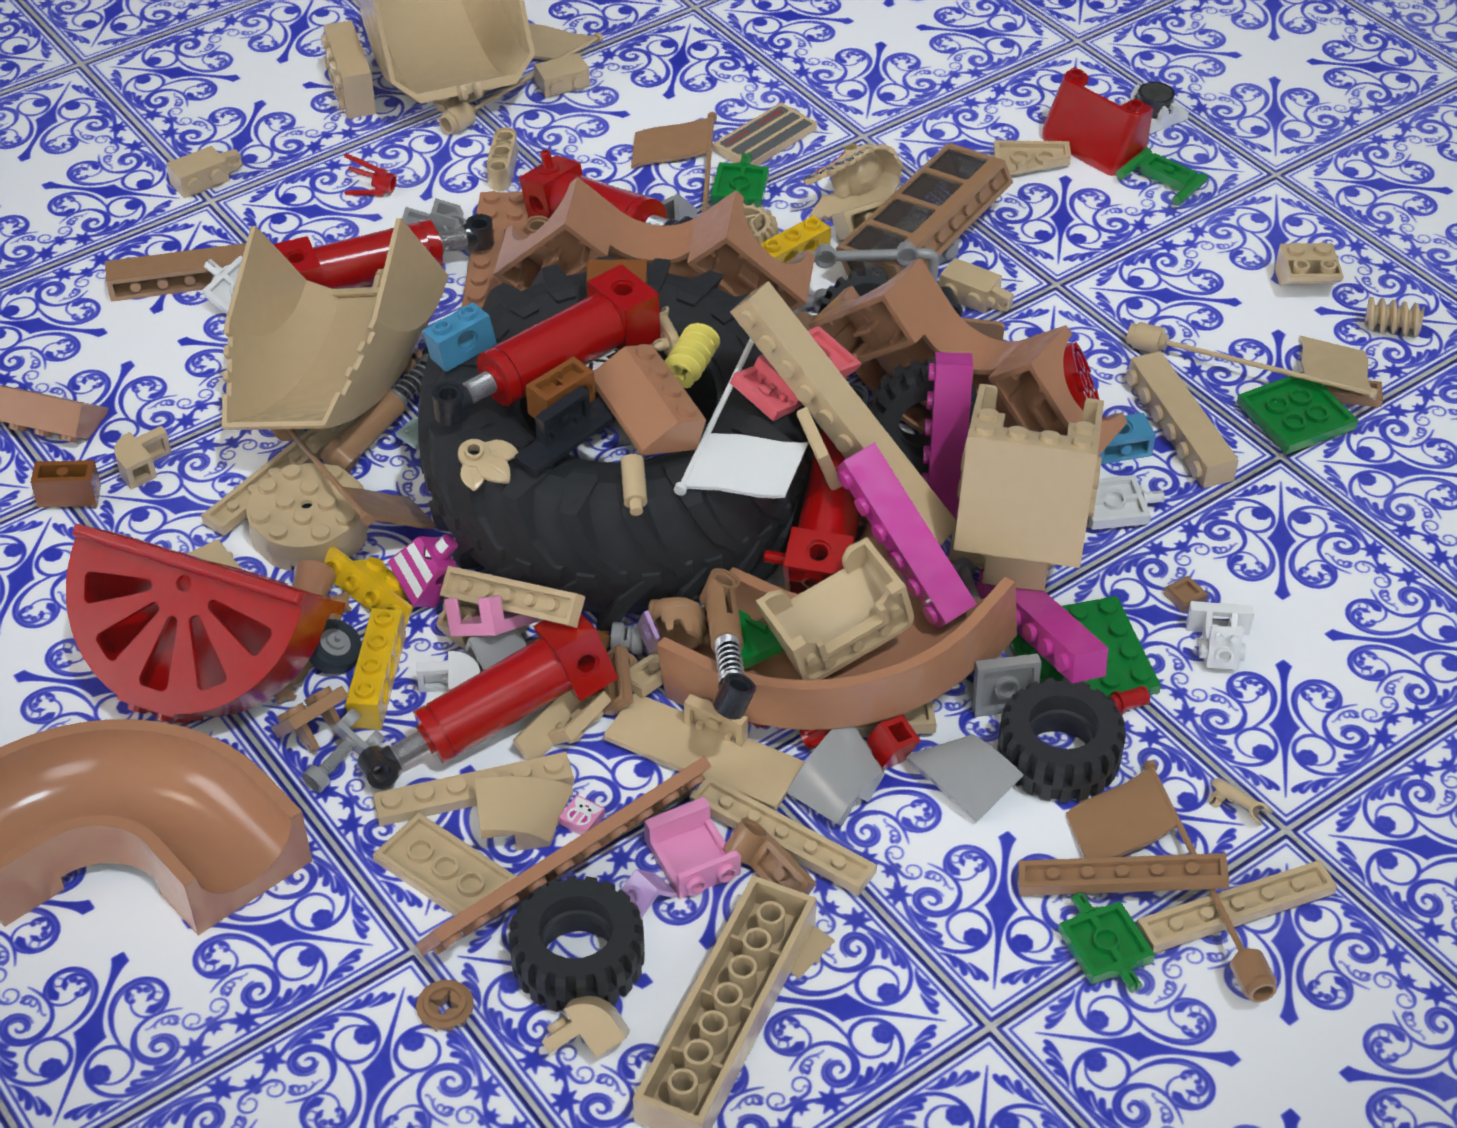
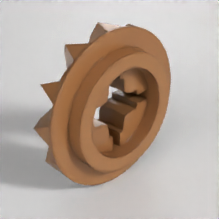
M440 980L431 983L422 990L416 1002V1010L424 1026H431L435 1032L439 1029H448L451 1032L459 1024L465 1026L466 1019L469 1015H473L474 1001L471 991L464 984L455 980ZM450 997L452 1008H447L445 1013L440 1014L439 1006H444Z

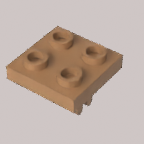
M327 686L306 698L304 702L307 706L302 702L277 716L280 722L271 728L277 738L294 731L309 753L315 752L320 749V746L307 723L321 714L332 730L341 720L334 706L349 696L343 686L334 690Z

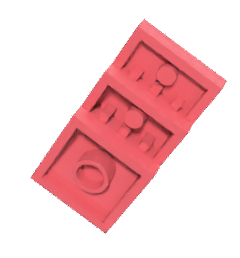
M820 326L807 330L844 378L860 367L861 362ZM764 355L758 356L754 366L734 373L730 384L772 421L794 412L803 405Z

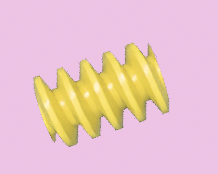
M694 323L685 327L664 361L683 388H691L694 382L699 380L711 357H713L720 345V337L713 328L706 324Z

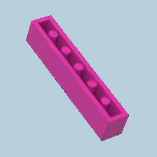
M935 352V363H929L928 381H933V391H927L926 403L927 409H932L931 418L925 419V436L930 437L929 446H924L923 464H928V473L922 472V478L957 521L960 498H957V492L962 470H960L961 460L969 432L973 357L972 353Z
M875 442L847 458L836 467L841 485L845 489H849L854 496V503L858 512L862 516H866L871 523V530L875 539L879 543H883L888 550V558L892 566L896 570H900L905 577V584L909 593L913 597L918 598L923 606V614L930 624H934L939 629L977 605Z
M984 568L980 569L979 581L976 585L981 599H985L997 586L982 583ZM1016 588L1017 633L1026 642L1035 648L1065 678H1068L1072 684L1106 676L1108 647L1045 591Z

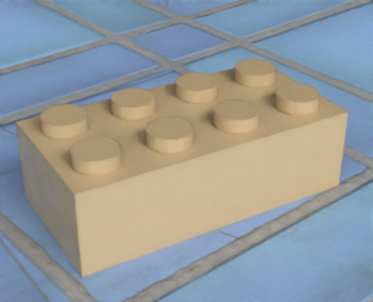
M352 20L323 25L325 34L321 35L323 50L326 52L324 63L329 73L330 82L333 83L334 93L338 99L340 110H345L347 119L376 114L371 71Z

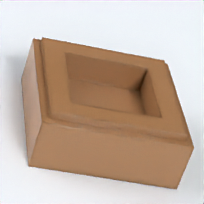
M1189 576L1166 586L1163 593L1182 613L1189 611L1191 601L1206 602L1208 593Z

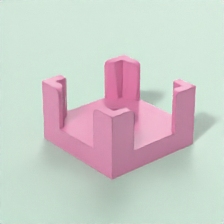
M499 595L479 598L480 614L461 620L458 598L444 599L450 636H496L539 622V619L503 611Z

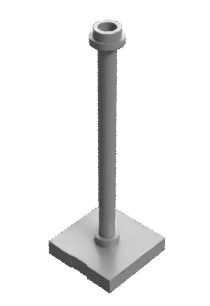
M968 558L955 560L953 567L971 596L981 599L972 576L975 572L973 562ZM1000 654L996 659L975 661L972 697L974 716L1003 713L1005 704L1012 698L1014 693L1021 688L1025 690L1026 685L1035 681L1039 684L1041 671L1039 655L1030 654L1003 658L1002 654Z

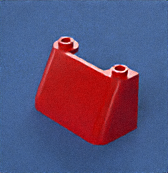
M1073 67L1062 78L1043 125L1042 138L1044 141H1069L1071 156L1106 175L1116 176V172L1147 147L1153 108L1138 99L1130 100L1121 106L1086 88L1089 76L1083 70Z

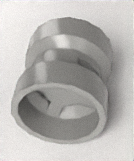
M613 622L611 649L620 644L627 647V650L631 651L632 654L643 655L644 641L638 630L637 623L633 626H626L622 622Z

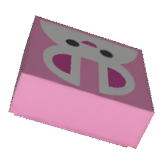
M576 795L559 816V824L582 835L599 824L605 816V808Z

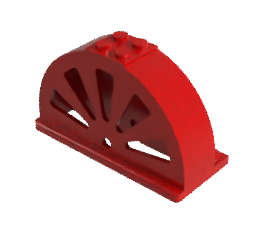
M75 523L72 536L76 537L67 567L66 607L71 632L76 645L92 672L105 686L118 695L117 700L129 703L127 709L142 714H147V712L156 714V719L165 722L175 723L176 721L189 725L191 720L203 721L204 717L236 714L266 702L283 690L300 673L317 647L330 613L342 615L346 604L289 586L288 583L237 567L201 559L127 535Z

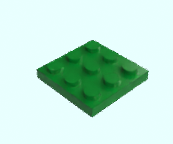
M1292 376L1238 394L1237 404L1286 455L1357 428L1359 421L1322 384Z

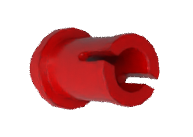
M1138 686L1123 692L1115 690L1107 697V700L1111 699L1118 707V712L1122 715L1126 713V710L1146 706L1150 703V695L1145 686Z

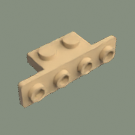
M600 689L601 692L594 693L582 701H579L571 691L550 702L513 739V743L523 757L529 760L542 757L555 744L565 742L572 744L584 735L583 729L588 724L600 719L604 714L603 709L611 702L605 691Z

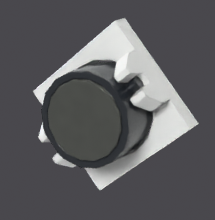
M1144 82L1141 86L1136 85L1130 99L1119 103L1121 106L1130 100L1138 99L1153 108L1149 134L1188 119L1189 114L1187 110L1174 101L1175 91L1173 88L1161 82Z

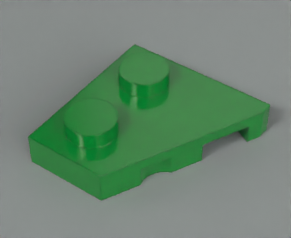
M739 610L743 636L741 655L744 670L784 651L767 625L760 621L752 620L750 615Z

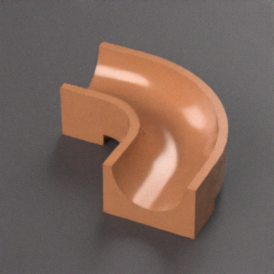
M577 177L570 182L568 190L558 208L535 233L529 236L514 224L506 229L493 275L500 281L522 291L531 287L541 268L557 264L568 276L587 272V260H596L597 257L614 256V259H647V266L655 258L671 260L668 274L690 279L709 270L724 274L717 289L734 297L750 294L769 281L793 312L807 303L815 255L809 250H805L787 263L771 256L758 243L751 232L744 213V197L736 190L688 222L663 226L644 223L627 216Z
M921 258L914 260L896 276L865 295L859 296L853 286L845 288L808 324L810 329L820 326L861 362L860 367L855 372L872 392L876 386H882L880 379L885 374L890 376L894 374L893 368L900 364L904 368L910 365L909 361L916 359L919 360V363H926L927 358L935 359V352L972 353V383L977 394L980 384L994 385L998 388L995 410L998 413H1005L1004 427L1021 426L1028 431L1036 432L1051 430L1058 432L1060 435L1067 436L1069 422L1077 423L1082 421L1083 410L1071 396L1064 376V351L1069 338L1072 336L1067 325L1019 341H1001L988 337L972 328L959 316ZM927 400L914 404L901 417V420L922 435H925V419L931 418L932 409H927L926 407ZM1122 412L1102 418L1098 456L1128 422Z
M887 558L886 562L890 565V567L894 570V572L905 584L906 579L901 573V571L896 570L892 566L889 558ZM733 567L730 570L740 580V585L736 592L738 609L750 615L752 620L760 621L768 627L769 625L759 611L756 600L763 597L766 593L775 590L785 591L790 599L799 595L779 588ZM1004 577L985 599L973 598L977 603L976 606L939 629L926 620L922 611V604L907 589L914 613L912 625L900 635L824 679L803 680L785 651L744 670L745 676L750 678L756 686V691L744 716L748 717L749 722L778 728L801 730L839 729L886 720L929 703L965 679L975 669V661L998 658L1017 636L1016 581ZM709 632L704 637L705 643L693 650L666 637H663L656 644L666 698L684 706V702L690 694L702 699H708L711 702L714 701L718 692L719 676L716 654L711 648Z
M106 719L51 728L25 736L0 747V923L4 927L65 890L61 880L62 876L79 868L94 864L117 863L138 868L157 881L160 894L199 936L312 862L302 810L247 756L205 733L159 721Z

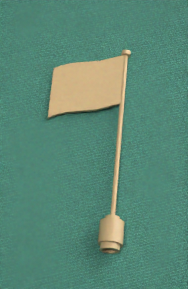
M529 23L535 51L533 58L549 61L573 55L594 42L599 43L603 40L600 32L590 36L571 33L546 25ZM534 72L520 79L517 84L506 87L475 106L462 101L449 108L439 118L440 127L447 134H457L475 123L476 110L534 78Z
M1143 322L1138 324L1132 323L1127 333V344L1132 345L1134 349L1150 353L1166 350L1167 346L1368 395L1369 399L1376 400L1378 389H1371L1367 377L1369 363L1367 354L1359 349L1299 335L1303 348L1301 358L1303 373L1170 341L1169 334H1166V328Z

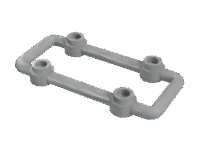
M909 241L901 242L896 249L835 251L833 246L823 243L815 251H810L815 255L814 262L816 265L823 269L834 266L838 261L897 260L900 265L908 266L919 258L928 259V270L936 282L938 278L939 255L937 252L929 248H917L915 244ZM818 289L813 296H808L807 303L801 307H814L818 312L827 289Z

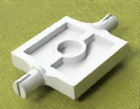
M241 255L230 265L223 268L212 259H209L204 264V268L211 272L214 278L202 290L203 296L225 314L228 313L242 261Z
M1136 475L1099 478L1094 517L1088 516L1091 529L1150 524L1151 514L1147 504L1163 503L1165 499L1163 490L1144 491L1139 485Z

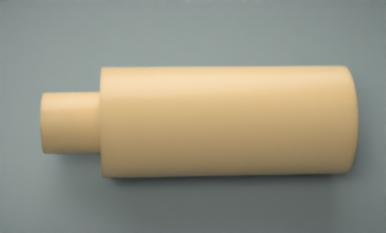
M628 454L621 459L624 505L630 508L631 515L639 516L643 513V507L647 504L644 459L638 454Z

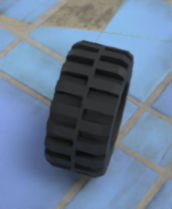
M929 358L926 359V363H919V360L916 359L909 361L910 365L903 368L902 364L893 368L894 374L891 376L885 374L880 379L882 386L874 388L871 394L873 400L869 401V410L919 473H928V464H923L924 446H929L930 437L905 432L899 427V421L905 411L911 406L927 400V391H933V381H928L929 363H935V359ZM973 383L969 427L977 398V392Z
M1054 678L1044 679L1043 683L1040 684L1035 681L1026 685L1025 690L1021 688L1014 693L1012 698L1005 704L1003 714L1001 715L997 751L1024 774L1015 784L1017 787L1022 785L1024 792L1031 796L1034 793L1040 795V799L1050 801L1051 798L1059 799V803H1069L1070 799H1076L1078 802L1088 799L1089 794L1095 796L1104 791V787L1109 786L1114 781L1116 773L1119 772L1126 739L1125 721L1122 714L1118 712V707L1111 699L1106 700L1105 693L1099 689H1091L1087 683L1081 681L1080 684H1072L1068 678H1063L1062 681H1054ZM1051 731L1065 732L1076 736L1086 745L1070 749L1058 748L1046 744L1037 735Z
M566 876L565 881L558 882L555 879L547 882V887L543 889L538 887L529 893L530 900L523 899L517 907V913L512 916L509 945L514 977L518 979V985L521 990L526 994L530 993L532 1001L538 1005L546 1003L547 1009L559 1012L560 1009L566 1007L569 1001L585 996L599 997L613 1005L618 1002L619 995L624 997L633 989L632 983H636L639 980L645 960L644 926L637 905L631 902L630 896L624 890L619 889L616 891L614 884L605 880L603 883L597 882L596 877L586 876L585 879H577L576 876ZM574 931L591 932L601 936L608 942L598 952L582 958L562 957L547 948L557 937Z

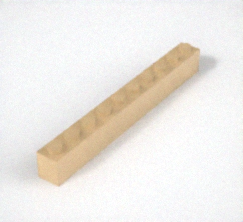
M767 281L751 292L730 311L738 324L745 330L804 407L809 409L817 424L846 459L875 442L941 546L956 529L957 521L770 282Z

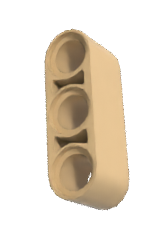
M500 128L495 131L487 160L488 186L493 191H505L510 188L518 157L516 131L512 128Z

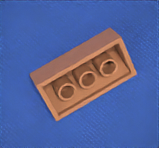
M652 344L625 346L594 371L595 389L641 456L697 449L706 419Z
M0 385V424L1 422L9 423L8 429L26 432V427L34 428V434L51 437L52 433L60 434L59 440L77 443L78 438L89 439L108 413V407Z

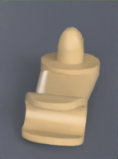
M664 306L660 312L661 339L655 340L652 345L656 351H664L668 356L678 341L679 336L668 317L669 307Z
M1221 778L1214 779L1210 783L1216 788L1209 798V805L1213 803L1212 807L1220 806L1227 798L1232 803L1236 802L1247 809L1251 818L1259 825L1262 824L1258 819V812L1261 809H1266L1270 814L1273 813L1271 807L1263 802L1256 801Z

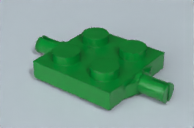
M746 152L742 153L740 162H719L711 192V203H718L736 190L744 197L743 203L750 206L754 204L757 208L761 207L769 177V167L751 164L752 155L747 152V157Z
M1084 892L1074 894L1071 901L1080 913L1074 918L1060 922L1058 932L1091 985L1112 977H1121L1130 993H1134V990H1140L1143 984L1133 970L1152 963L1155 953L1122 902L1092 907Z

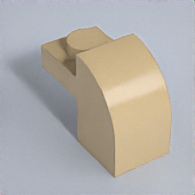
M162 426L136 438L131 432H128L117 441L114 448L120 476L131 490L157 478L153 461L172 453L167 431Z
M585 996L568 1002L564 1011L570 1019L567 1020L565 1015L549 1024L546 1027L549 1032L542 1040V1043L548 1052L551 1053L580 1034L595 1058L625 1040L631 1030L617 1009L608 1001L595 996Z

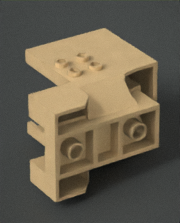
M980 384L961 460L960 470H962L957 492V498H960L953 550L982 555L985 559L982 580L984 584L997 585L1004 577L1016 581V588L1044 591L1047 570L1054 565L1080 568L1088 516L1094 517L1096 494L1100 478L1102 457L1097 456L1104 400L1086 399L1082 421L1077 423L1069 422L1068 433L1065 436L1051 430L1036 432L1028 431L1021 426L1004 427L1005 413H998L995 410L998 388L994 385Z

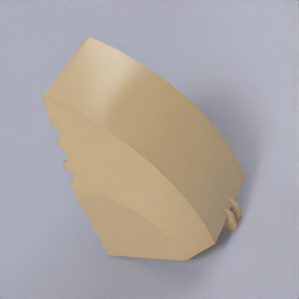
M357 0L372 52L384 78L418 103L458 96L459 100L462 101L469 99V93H473L474 97L484 96V90L517 84L535 55L524 0Z
M396 218L384 269H378L372 287L331 289L307 281L257 226H251L224 324V334L228 337V345L224 346L223 354L227 359V370L223 371V381L227 383L226 395H222V428L224 430L331 428L350 422L378 403L396 384L408 366L423 336L422 330L427 328L437 308L449 276L402 218Z

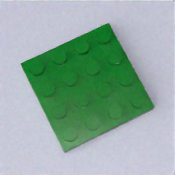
M1118 596L1062 606L1108 647L1106 676L1082 682L1089 684L1093 690L1099 689L1105 693L1106 700L1115 690L1123 692L1138 686H1145L1149 695L1160 693L1161 684ZM1017 633V636L1009 644L1013 656L1039 655L1041 660L1039 684L1043 683L1044 679L1054 678V681H1062L1065 677Z

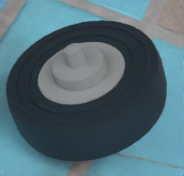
M327 619L320 641L309 661L321 671L332 674L344 673L357 663L362 646L361 638L357 631L349 624L337 619Z

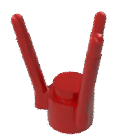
M344 153L345 158L374 171L372 173L352 166L348 167V170L372 178L371 186L375 187V190H346L344 192L345 195H375L383 197L384 193L392 194L397 183L396 174L388 173L387 169L379 168L358 157Z

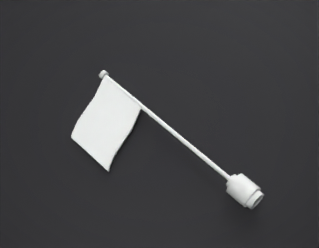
M751 338L740 357L681 482H677L673 489L677 495H685L688 489L719 490L758 498H785L809 442H781L748 435L711 433L733 388L730 381L734 373L742 370L754 345Z

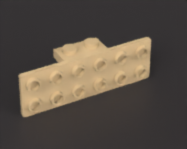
M634 693V702L620 711L604 733L606 741L678 771L683 770L705 755L712 767L702 774L704 778L709 775L773 810L778 809L787 795L788 787L804 764V761L749 739L747 716H743L738 720L725 718L717 713L713 707V702L692 694L684 702L683 712L646 696L642 698Z

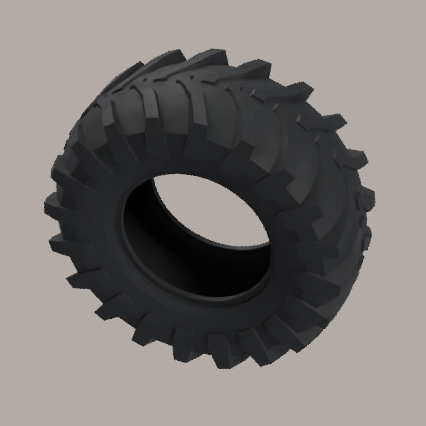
M614 256L597 257L596 260L614 259ZM655 258L647 266V284L659 293L660 312L664 306L669 307L668 317L678 336L680 337L688 325L701 323L713 328L720 337V345L713 357H711L699 380L695 381L691 388H684L706 419L701 435L702 438L750 339L745 330L730 313L749 294L734 297L717 289L724 274L712 270L693 279L668 274L671 260ZM557 264L541 268L531 287L521 291L504 282L491 289L482 310L490 316L497 344L587 298V272L567 276ZM755 343L742 370L754 366L758 356L763 355ZM657 351L665 361L668 356L664 351ZM479 354L448 372H445L430 358V355L428 356L421 380L418 404V443L422 474H424L427 490L431 492L433 498L428 502L433 522L439 531L451 532L456 538L458 547L452 553V556L461 569L483 566L494 576L585 596L582 611L597 613V630H612L613 622H621L626 613L647 611L649 602L653 599L660 600L669 597H684L693 601L699 599L710 572L716 568L730 571L734 567L764 581L775 572L779 564L764 562V552L770 550L786 553L791 528L798 527L814 454L809 443L785 498H758L719 490L688 489L685 495H677L673 489L677 482H681L696 450L671 452L644 460L647 504L643 507V513L639 516L631 515L630 508L624 505L621 462L592 461L569 454L538 475L532 474L516 463L514 458L507 461L510 467V483H495L484 480L479 489L473 491L463 483L460 476L462 468L458 458L460 445L469 439H479L484 442L498 439L512 444L519 453L537 440L535 418L528 414L527 396L509 406H502L489 395L474 403L473 407L466 411V417L460 424L446 426L438 423L434 413L433 388L437 384L446 381L463 384L479 375L477 367V357ZM734 386L711 432L748 435L781 442H809L796 415L798 410L805 408L804 405L797 408L794 412L772 421ZM598 392L595 393L596 399L600 397ZM813 418V420H814V422H815V425H816V427H817V429H818V431H819V427H820V426L817 424V422H816L815 419ZM470 451L469 453H470L471 455H476V454H478L479 452H478V451Z

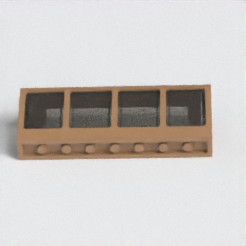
M947 143L835 248L836 251L896 249L901 242L909 241L915 244L917 248L933 249L940 256L1013 184L1005 160ZM922 259L928 268V259ZM897 260L841 261L847 276L852 271H856L858 276H863L865 269H872L873 276H880L881 271L887 272L886 279L888 280L907 267L900 265Z

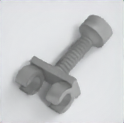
M353 708L332 729L344 741L340 743L320 766L311 765L302 774L304 782L318 793H321L330 784L329 774L350 751L354 749L361 754L368 747L379 746L385 739L378 730H375L365 742L350 728L358 721L361 715Z

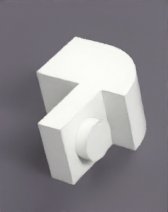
M448 651V660L416 662L419 693L449 691L480 673L477 662L471 656L458 651Z

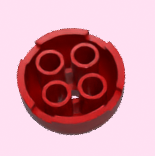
M1077 342L1067 343L1063 357L1064 376L1071 396L1084 411L1086 399L1100 400L1098 390H1095L1090 375L1092 371L1082 349Z

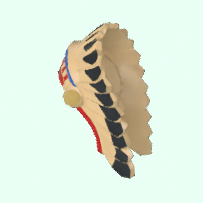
M867 143L861 146L849 144L845 146L844 153L837 159L817 169L814 174L807 175L804 178L805 185L813 184L831 176V184L834 189L833 194L821 196L820 201L813 208L810 216L814 215L820 220L829 221L832 219L831 215L889 198L901 186L900 178L902 177L903 163L899 159V155L895 153V149L884 144L873 145Z

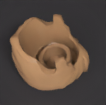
M684 597L650 600L648 611L654 625L659 629L661 639L666 637L692 650L705 643V613L697 602Z

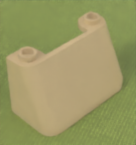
M867 537L847 547L842 557L844 569L792 599L789 598L785 591L775 590L766 593L763 597L756 600L759 611L803 680L826 678L900 635L913 623L914 613L906 585Z

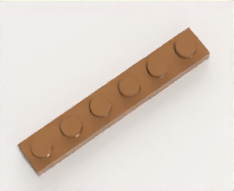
M1226 853L1018 861L1020 896L1079 894V892L1087 894L1229 889Z

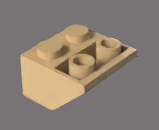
M1333 243L1280 244L1275 265L1279 285H1333L1343 281L1344 276Z

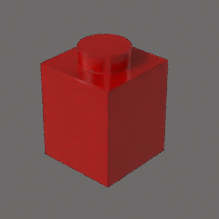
M904 715L879 723L866 740L872 750L873 757L879 762L883 770L904 762L906 757L911 754L921 741Z

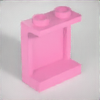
M705 796L644 820L645 842L671 886L678 893L679 899L700 894L709 887L729 882L736 876L741 875V855L737 850L730 853L725 851L724 845L726 842L710 818V804Z

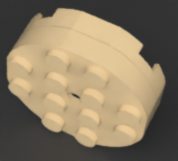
M315 463L289 464L272 476L262 479L251 492L247 501L246 515L254 549L271 565L283 570L292 571V566L303 560H316L324 563L330 547H336L346 556L351 557L363 547L368 538L367 530L369 526H365L360 521V515ZM323 464L343 487L364 489L358 480L340 466Z

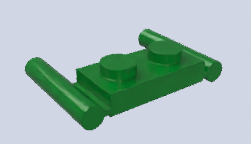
M1148 147L1144 148L1116 172V176L1123 180L1139 166L1140 173L1180 191L1172 198V202L1177 206L1182 204L1208 181V176L1205 173L1198 174V172L1159 154L1152 153V150Z

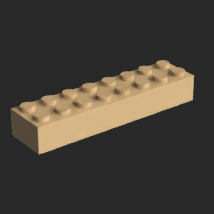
M752 875L633 1097L634 1122L649 1128L713 1127L816 923V897Z

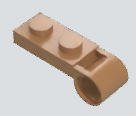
M742 818L724 845L727 853L737 850L741 855V863L749 864L763 879L808 895L817 884L776 839L752 819Z

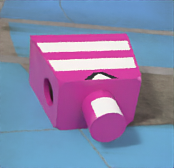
M444 534L440 539L425 536L417 537L388 561L389 566L413 607L435 608L443 597L440 596L447 567H457L451 554L458 547V543L452 536Z

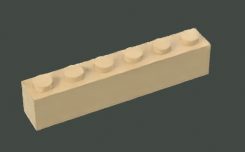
M1159 351L1131 358L1129 370L1126 372L1129 386L1134 388L1140 402L1148 408L1152 419L1159 424L1165 438L1176 449L1178 457L1186 463L1192 477L1197 479L1202 488L1234 481L1239 459L1163 353Z

